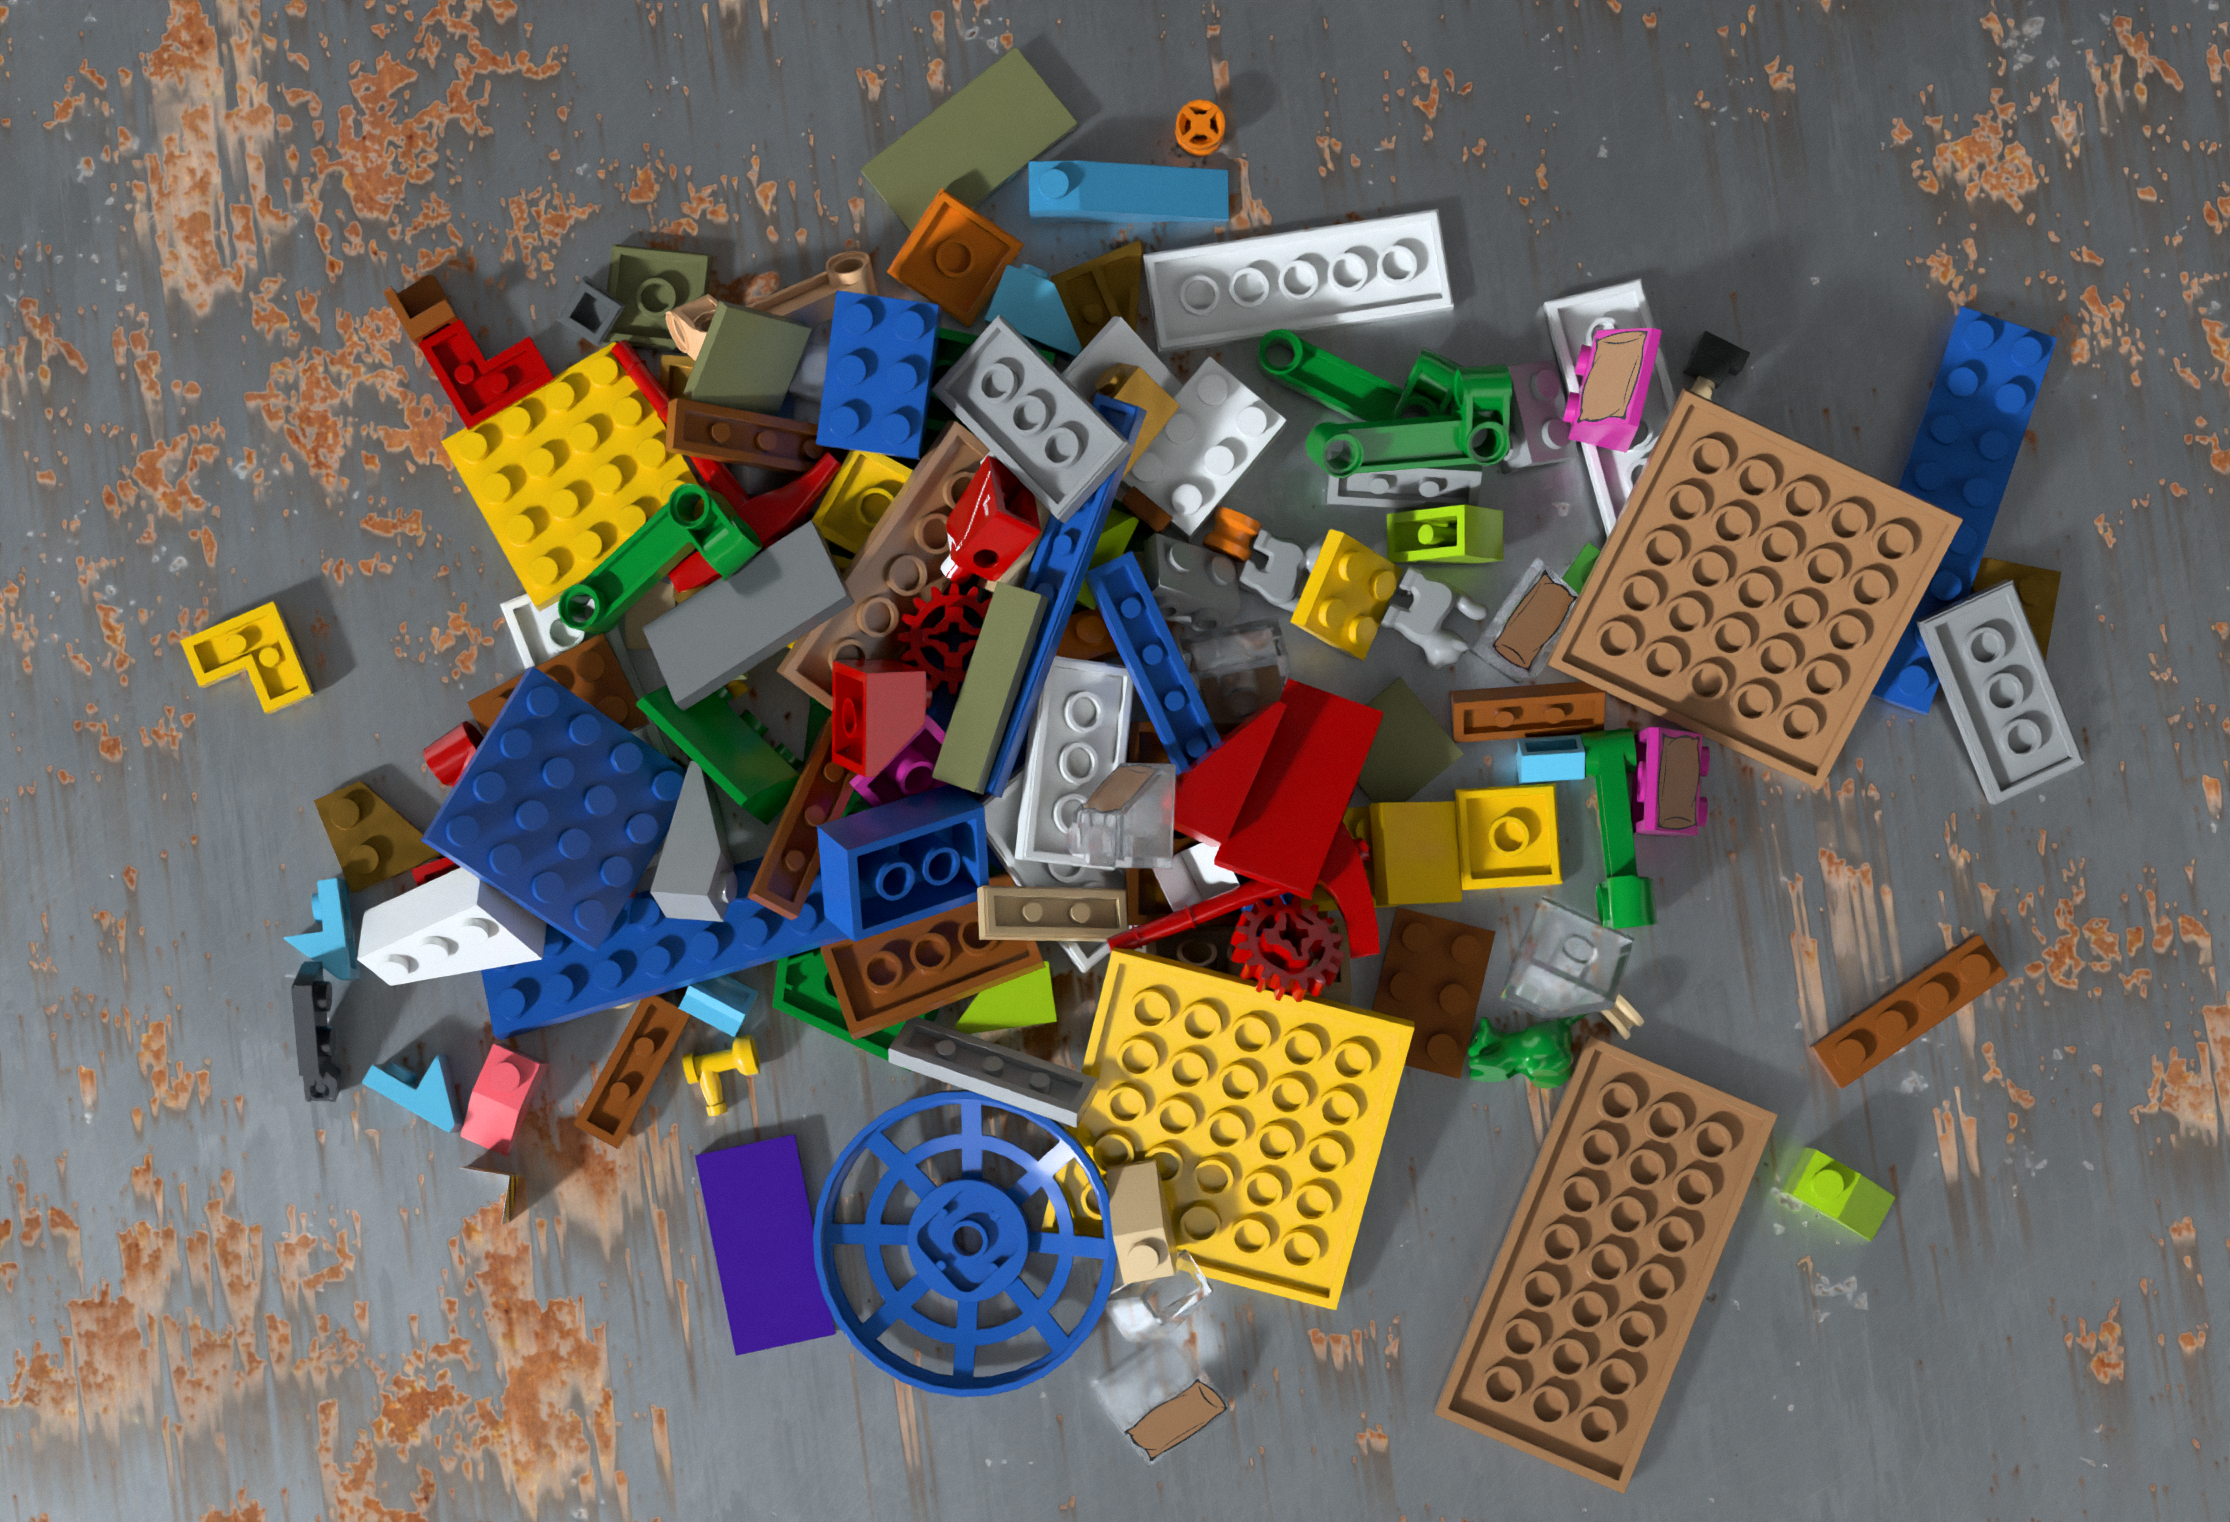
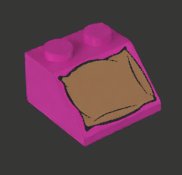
M1656 328L1596 330L1591 346L1581 345L1574 374L1583 376L1579 393L1570 391L1563 416V421L1572 423L1568 439L1624 453L1628 452L1640 424L1662 330Z
M1648 727L1634 735L1637 766L1636 771L1632 773L1631 821L1633 835L1683 838L1698 836V827L1706 826L1708 814L1707 797H1700L1701 776H1708L1710 765L1709 747L1702 746V734L1660 727Z

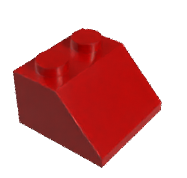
M892 658L833 660L832 762L864 777H876L925 724V711L930 707L932 700L931 684L929 679L926 678V671Z

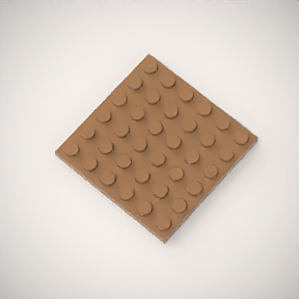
M1683 388L1546 662L1549 666L1821 789L1963 519L1955 513Z

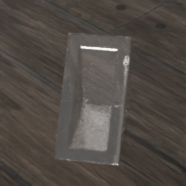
M1184 1249L1178 1253L1174 1276L1124 1284L1110 1293L1105 1310L1128 1343L1167 1338L1213 1294L1214 1289L1188 1250Z

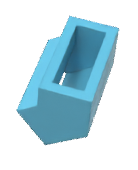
M1581 735L1518 739V752L1516 753L1518 784L1578 781L1584 779L1585 749Z
M727 975L689 985L678 1008L733 1037H738L753 1009L758 991Z

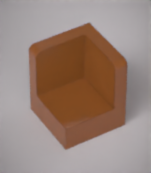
M434 275L424 277L399 293L392 286L383 290L385 297L409 338L419 349L418 343L460 320V317Z

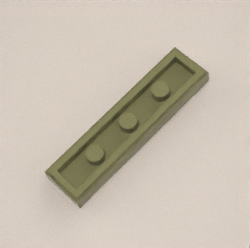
M997 581L932 778L983 795L1049 600L1048 597Z

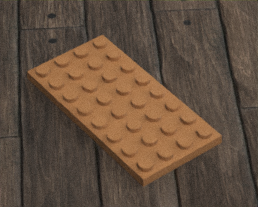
M1587 1036L1433 1411L1434 1414L1625 1494L1778 1114L1599 1039Z

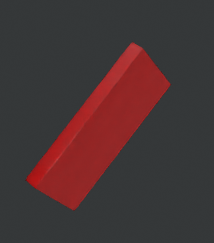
M1288 678L1279 699L1287 707L1225 845L1219 846L1214 858V865L1311 900L1383 721L1384 712Z

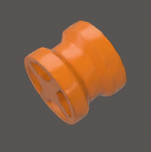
M1201 99L1190 101L1181 108L1177 114L1175 137L1178 146L1183 152L1192 157L1202 158L1212 155L1219 149L1223 143L1226 124L1224 114L1220 108L1211 101ZM1196 135H1205L1208 139H1206L1205 137H1196L1195 139L1193 138Z
M1218 506L1214 514L1216 522L1214 529L1205 535L1202 545L1213 552L1235 558L1238 562L1246 563L1251 556L1249 545L1252 538L1258 536L1263 525L1240 512Z

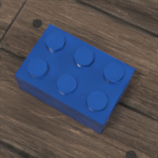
M836 290L816 438L817 445L910 459H922L943 310L940 305Z
M947 784L817 825L824 914L829 921L853 942L978 901L977 888L989 885L984 805L958 786Z

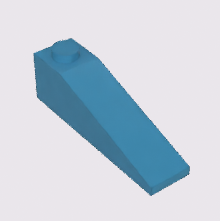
M1028 161L1030 224L1229 221L1228 170L1093 161Z

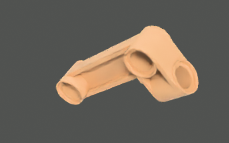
M856 250L836 254L826 262V271L744 307L803 321L810 327L833 318L836 290L879 296L870 257L867 253ZM709 294L666 312L667 326L674 342L683 353H687L695 361L719 303Z

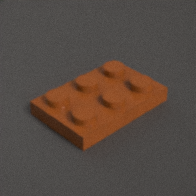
M604 633L535 667L631 733L651 724L647 715L636 705L639 700ZM523 674L467 702L484 737Z
M1396 907L1371 1011L1414 1021L1415 1028L1405 1060V1066L1460 1079L1496 931Z

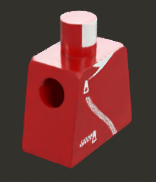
M989 455L979 467L947 519L946 529L950 554L941 565L943 574L949 580L959 585L966 584L973 573L990 581L998 580L1041 532L1035 495L1000 460Z

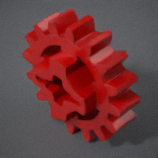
M952 583L949 595L942 596L936 586L931 587L932 600L926 603L919 597L913 600L916 609L919 611L916 616L911 614H903L902 621L911 627L910 632L898 635V642L910 644L911 650L901 656L903 663L916 661L918 664L916 668L926 671V674L931 677L932 691H935L941 682L948 683L950 695H956L958 683L964 682L967 671L962 672V661L975 649L977 640L961 643L959 645V652L953 653L948 652L947 643L939 642V639L929 638H939V636L947 635L949 626H958L960 635L968 636L969 639L979 638L981 629L973 628L963 618V607L975 612L984 622L992 598L980 604L976 601L978 588L974 586L969 590L967 596L959 595L957 583ZM945 606V617L934 628L921 629L923 622L932 612ZM920 648L934 649L944 660V672L933 667L925 659Z
M1274 896L1269 907L1258 899L1255 901L1251 912L1244 910L1241 914L1230 942L1236 946L1231 958L1232 962L1245 963L1240 976L1242 979L1255 977L1258 980L1255 991L1258 993L1270 987L1274 989V997L1277 1001H1281L1285 992H1291L1296 1002H1302L1306 991L1314 997H1318L1325 985L1331 986L1334 982L1345 955L1344 952L1339 950L1343 936L1342 934L1330 933L1335 922L1332 917L1320 920L1316 916L1319 910L1318 905L1314 904L1308 910L1301 908L1300 897L1294 896L1290 905H1285L1280 896ZM1262 929H1264L1262 935L1260 937H1256V934ZM1319 959L1317 965L1310 969L1307 968L1311 967L1314 960Z

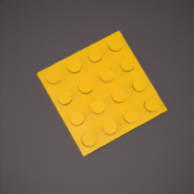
M615 341L555 375L554 382L473 429L468 430L465 427L441 441L532 603L539 612L558 602L560 596L567 588L583 581L669 501L670 495L677 487L688 483L699 485L681 454L665 452L666 427L661 418L657 417L658 413L630 376H626V371L611 353L612 348L616 345ZM703 498L694 507L695 520L699 519L704 512Z

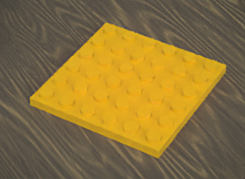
M1113 947L1081 1070L1083 1074L1098 1078L1097 1094L1077 1128L1067 1125V1130L1078 1139L1096 1163L1106 1185V1167L1153 1158L1157 1159L1178 1251L1177 1270L1336 1310L1414 1032V1021L1308 994L1304 995L1302 1002H1296L1291 992H1285L1281 1001H1277L1274 997V989L1267 987L1261 993L1255 991L1257 981L1242 979L1238 976L1132 949ZM1073 1157L1055 1174L1054 1179L1060 1185L1069 1203L1075 1235L1104 1238L1103 1221L1096 1195L1084 1170ZM1049 1199L1041 1232L1059 1233L1055 1210Z

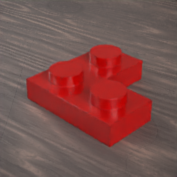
M462 319L418 343L468 430L473 429L555 381L553 373L530 336L489 360H486Z

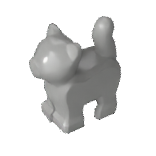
M1261 527L1253 546V551L1269 558L1268 563L1264 569L1260 570L1255 562L1248 559L1239 579V589L1251 594L1256 593L1271 605L1294 612L1301 597L1298 591L1302 574L1305 571L1311 574L1326 537L1322 536L1315 542L1304 544L1295 539L1278 537L1273 535L1270 529Z
M1409 566L1396 594L1403 597L1411 595L1413 598L1411 607L1407 609L1391 602L1380 626L1386 629L1394 628L1411 642L1420 645L1426 656V664L1433 669L1440 670L1444 666L1456 664L1462 657V654H1466L1470 648L1469 644L1456 632L1441 627L1451 611L1457 608L1467 617L1473 620H1481L1488 616L1489 610L1486 605L1475 603L1467 593L1452 586L1449 582L1427 577L1424 572Z

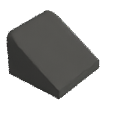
M585 276L579 282L556 320L597 347H600L626 304L594 280Z

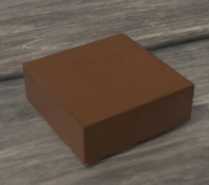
M1134 485L1122 498V510L1136 517L1139 520L1138 523L1151 534L1158 533L1164 535L1172 525L1173 517Z

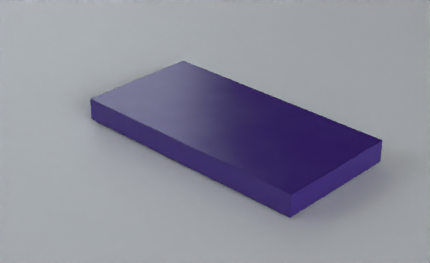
M796 1134L695 1155L735 1355L835 1335L837 1331L834 1317L823 1297L815 1268L813 1244L814 1219Z

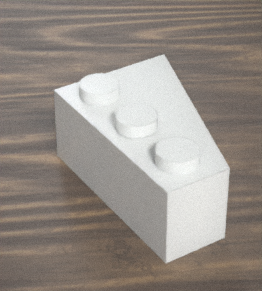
M460 867L365 911L357 960L390 986L543 959L547 923Z

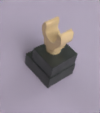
M1705 330L1699 336L1683 373L1696 379L1689 390L1711 400L1710 397L1713 389H1717L1723 383L1727 373L1736 376L1742 371L1750 352Z

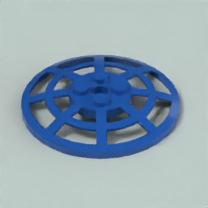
M946 1090L912 1098L887 1110L860 1130L840 1153L825 1180L816 1208L813 1232L815 1268L823 1297L836 1323L853 1346L876 1367L903 1383L930 1393L955 1397L991 1396L1019 1389L1045 1377L1068 1360L1088 1338L1106 1308L1115 1281L1118 1261L1112 1234L1107 1185L1096 1163L1078 1139L1056 1120L969 1090ZM961 1104L962 1133L933 1138L912 1148L906 1154L883 1134L895 1123L920 1111L943 1105ZM982 1105L998 1107L1023 1116L1047 1130L1059 1143L1041 1160H1037L1031 1153L1012 1142L995 1136L984 1135ZM866 1148H869L890 1169L883 1175L872 1194L866 1212L865 1223H834L835 1209L844 1181L858 1157ZM952 1149H962V1178L949 1180L937 1186L917 1166L922 1160L937 1153ZM983 1150L1006 1156L1024 1167L1027 1172L1008 1190L995 1182L983 1179ZM1073 1157L1084 1170L1096 1195L1103 1221L1104 1238L1075 1235L1069 1203L1060 1185L1053 1177ZM902 1180L922 1201L916 1207L909 1224L881 1223L887 1200L896 1184ZM1041 1186L1054 1207L1059 1225V1233L1030 1230L1028 1218L1021 1205ZM972 1226L981 1233L983 1244L979 1251L969 1253L958 1246L956 1233L960 1227ZM833 1244H864L865 1258L870 1276L880 1296L886 1302L864 1323L861 1322L853 1311L841 1287L834 1261ZM881 1244L908 1246L909 1256L917 1274L899 1291L894 1286L886 1270L881 1252ZM1029 1253L1059 1254L1053 1277L1042 1296L1038 1298L1019 1276L1027 1262ZM1074 1256L1103 1259L1101 1276L1092 1302L1079 1324L1067 1335L1049 1310L1056 1303L1066 1286L1073 1266ZM930 1289L944 1297L957 1300V1327H950L936 1322L917 1311L912 1305ZM1003 1291L1007 1293L1023 1312L1020 1316L1004 1324L977 1329L979 1301L989 1299ZM900 1318L907 1325L925 1336L944 1343L955 1344L953 1376L935 1373L911 1364L888 1350L877 1338ZM1034 1326L1052 1349L1042 1358L1017 1370L993 1376L974 1377L976 1346L989 1345L1008 1340Z

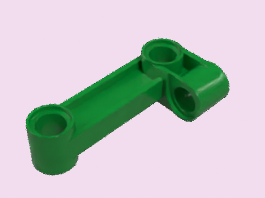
M1285 329L1272 330L1265 334L1260 341L1256 356L1257 368L1266 379L1278 382L1357 422L1401 419L1402 414L1408 411L1419 412L1424 417L1442 416L1446 408L1449 409L1454 400V377L1458 367H1464L1423 347L1404 385V389L1298 338L1294 333ZM1274 345H1283L1291 351L1293 361L1287 366L1277 367L1268 361L1265 352Z
M1505 364L1458 367L1454 377V407H1451V415L1337 424L1335 422L1318 424L1307 437V454L1321 469L1336 478H1345L1358 473L1465 464L1484 466L1496 464L1505 457L1510 444L1509 420L1512 381L1509 369ZM1487 428L1485 441L1473 448L1472 442L1476 433L1481 429ZM1343 440L1341 453L1337 457L1327 460L1326 455L1330 445L1335 441Z
M692 483L682 484L672 492L669 501L583 581L577 585H572L563 592L558 603L559 616L562 622L570 628L595 634L608 633L616 627L620 617L695 548H697L709 565L722 575V581L724 582L763 548V544L753 529L741 519L726 497L720 492ZM703 498L704 512L699 519L695 520L694 507ZM593 599L595 605L594 613L587 620L585 616L586 605Z
M1629 727L1579 733L1585 749V778H1595L1606 881L1596 885V903L1600 925L1602 928L1612 927V929L1657 925L1658 919L1653 878L1638 877L1626 778V773H1634L1637 766L1636 747L1632 729Z

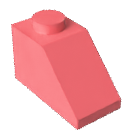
M504 1043L493 1044L472 1090L461 1137L506 1157L509 1156L549 1063Z

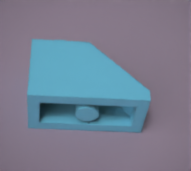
M1021 263L1019 269L1007 264L985 317L986 328L998 315H1001L1036 349L1056 353L1058 358L1072 363L1082 352V347L1055 284L1047 280L1049 274L1040 268L1026 263Z

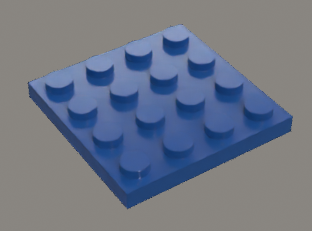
M532 666L527 668L424 833L421 841L589 951H597L669 831L687 770Z

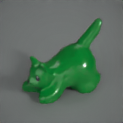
M1594 993L1587 994L1576 1005L1558 1015L1555 1019L1545 1020L1512 1033L1499 1031L1492 1026L1488 1017H1482L1480 1028L1473 1035L1472 1041L1467 1047L1468 1055L1471 1057L1469 1061L1470 1068H1472L1470 1070V1079L1480 1082H1500L1522 1073L1528 1077L1530 1082H1533L1535 1087L1552 1089L1564 1084L1572 1074L1571 1064L1573 1063L1571 1047L1573 1037L1571 1026L1591 1012L1597 1002L1596 995Z

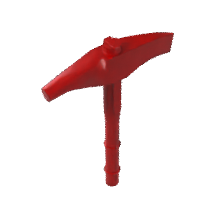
M627 340L618 342L612 348L611 353L626 371V376H630L658 413L657 417L661 418L667 425L668 404L672 400L646 366V360L640 358ZM827 452L811 470L784 487L750 498L723 462L689 456L711 489L725 496L741 519L757 534L763 544V548L755 555L787 536L796 527L842 467V464ZM699 551L683 559L668 573L677 594L702 587L722 577L709 565Z
M1342 821L1318 883L1334 900L1344 920L1348 935L1350 959L1380 953L1379 932L1374 903L1363 865L1364 862L1370 861L1369 848L1362 837L1352 839L1346 825ZM1252 879L1214 897L1188 907L1185 905L1183 909L1137 927L1132 926L1129 930L1106 938V942L1111 953L1113 947L1132 950L1142 949V946L1191 927L1195 929L1196 925L1234 910L1254 905L1258 899L1264 902L1272 899L1274 896H1280L1288 892Z

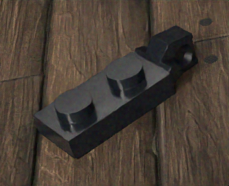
M304 961L291 987L299 1076H303L305 1101L336 1102L340 1092L341 1070L331 1062L336 1049V1030L334 1026H328L327 1012L330 1011L332 1005V984L330 981H324L322 962Z

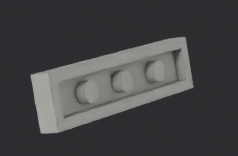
M919 1017L907 1020L888 1048L889 1063L1076 1128L1097 1094L1098 1078Z

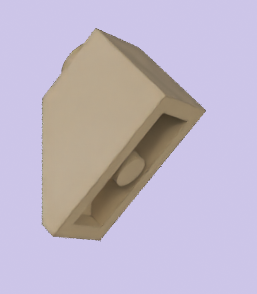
M1153 1158L1106 1167L1112 1234L1123 1283L1129 1284L1174 1276L1178 1251L1157 1159Z

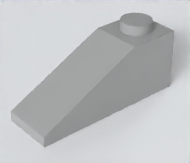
M690 761L650 892L666 918L723 922L728 904L735 900L737 894V877L715 787L707 773L695 761Z

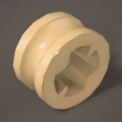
M1612 990L1609 993L1610 999L1608 1003H1598L1595 1009L1617 1034L1627 1040L1631 1036V1027L1635 1025L1641 1027L1645 1022L1623 996L1617 991Z

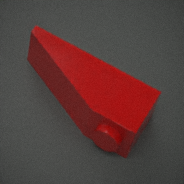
M1280 701L1263 705L1179 773L1176 780L1170 778L1158 799V806L1163 809L1157 821L1210 847L1225 845L1287 705Z

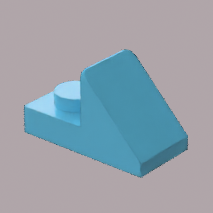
M340 878L317 881L318 893L312 894L311 902L316 923H322L323 931L284 937V939L314 962H322L323 968L339 980H360L348 883L346 879Z
M446 1054L436 1055L419 1085L414 1083L417 1074L397 1062L390 1061L387 1067L383 1064L371 1065L361 1083L448 1133L460 1131L464 1121Z

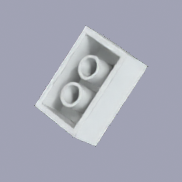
M1210 356L1173 398L1180 407L1128 471L1119 485L1126 493L1134 485L1172 516L1173 520L1170 529L1187 543L1191 542L1215 513L1217 507L1222 505L1284 431L1287 422L1283 416Z

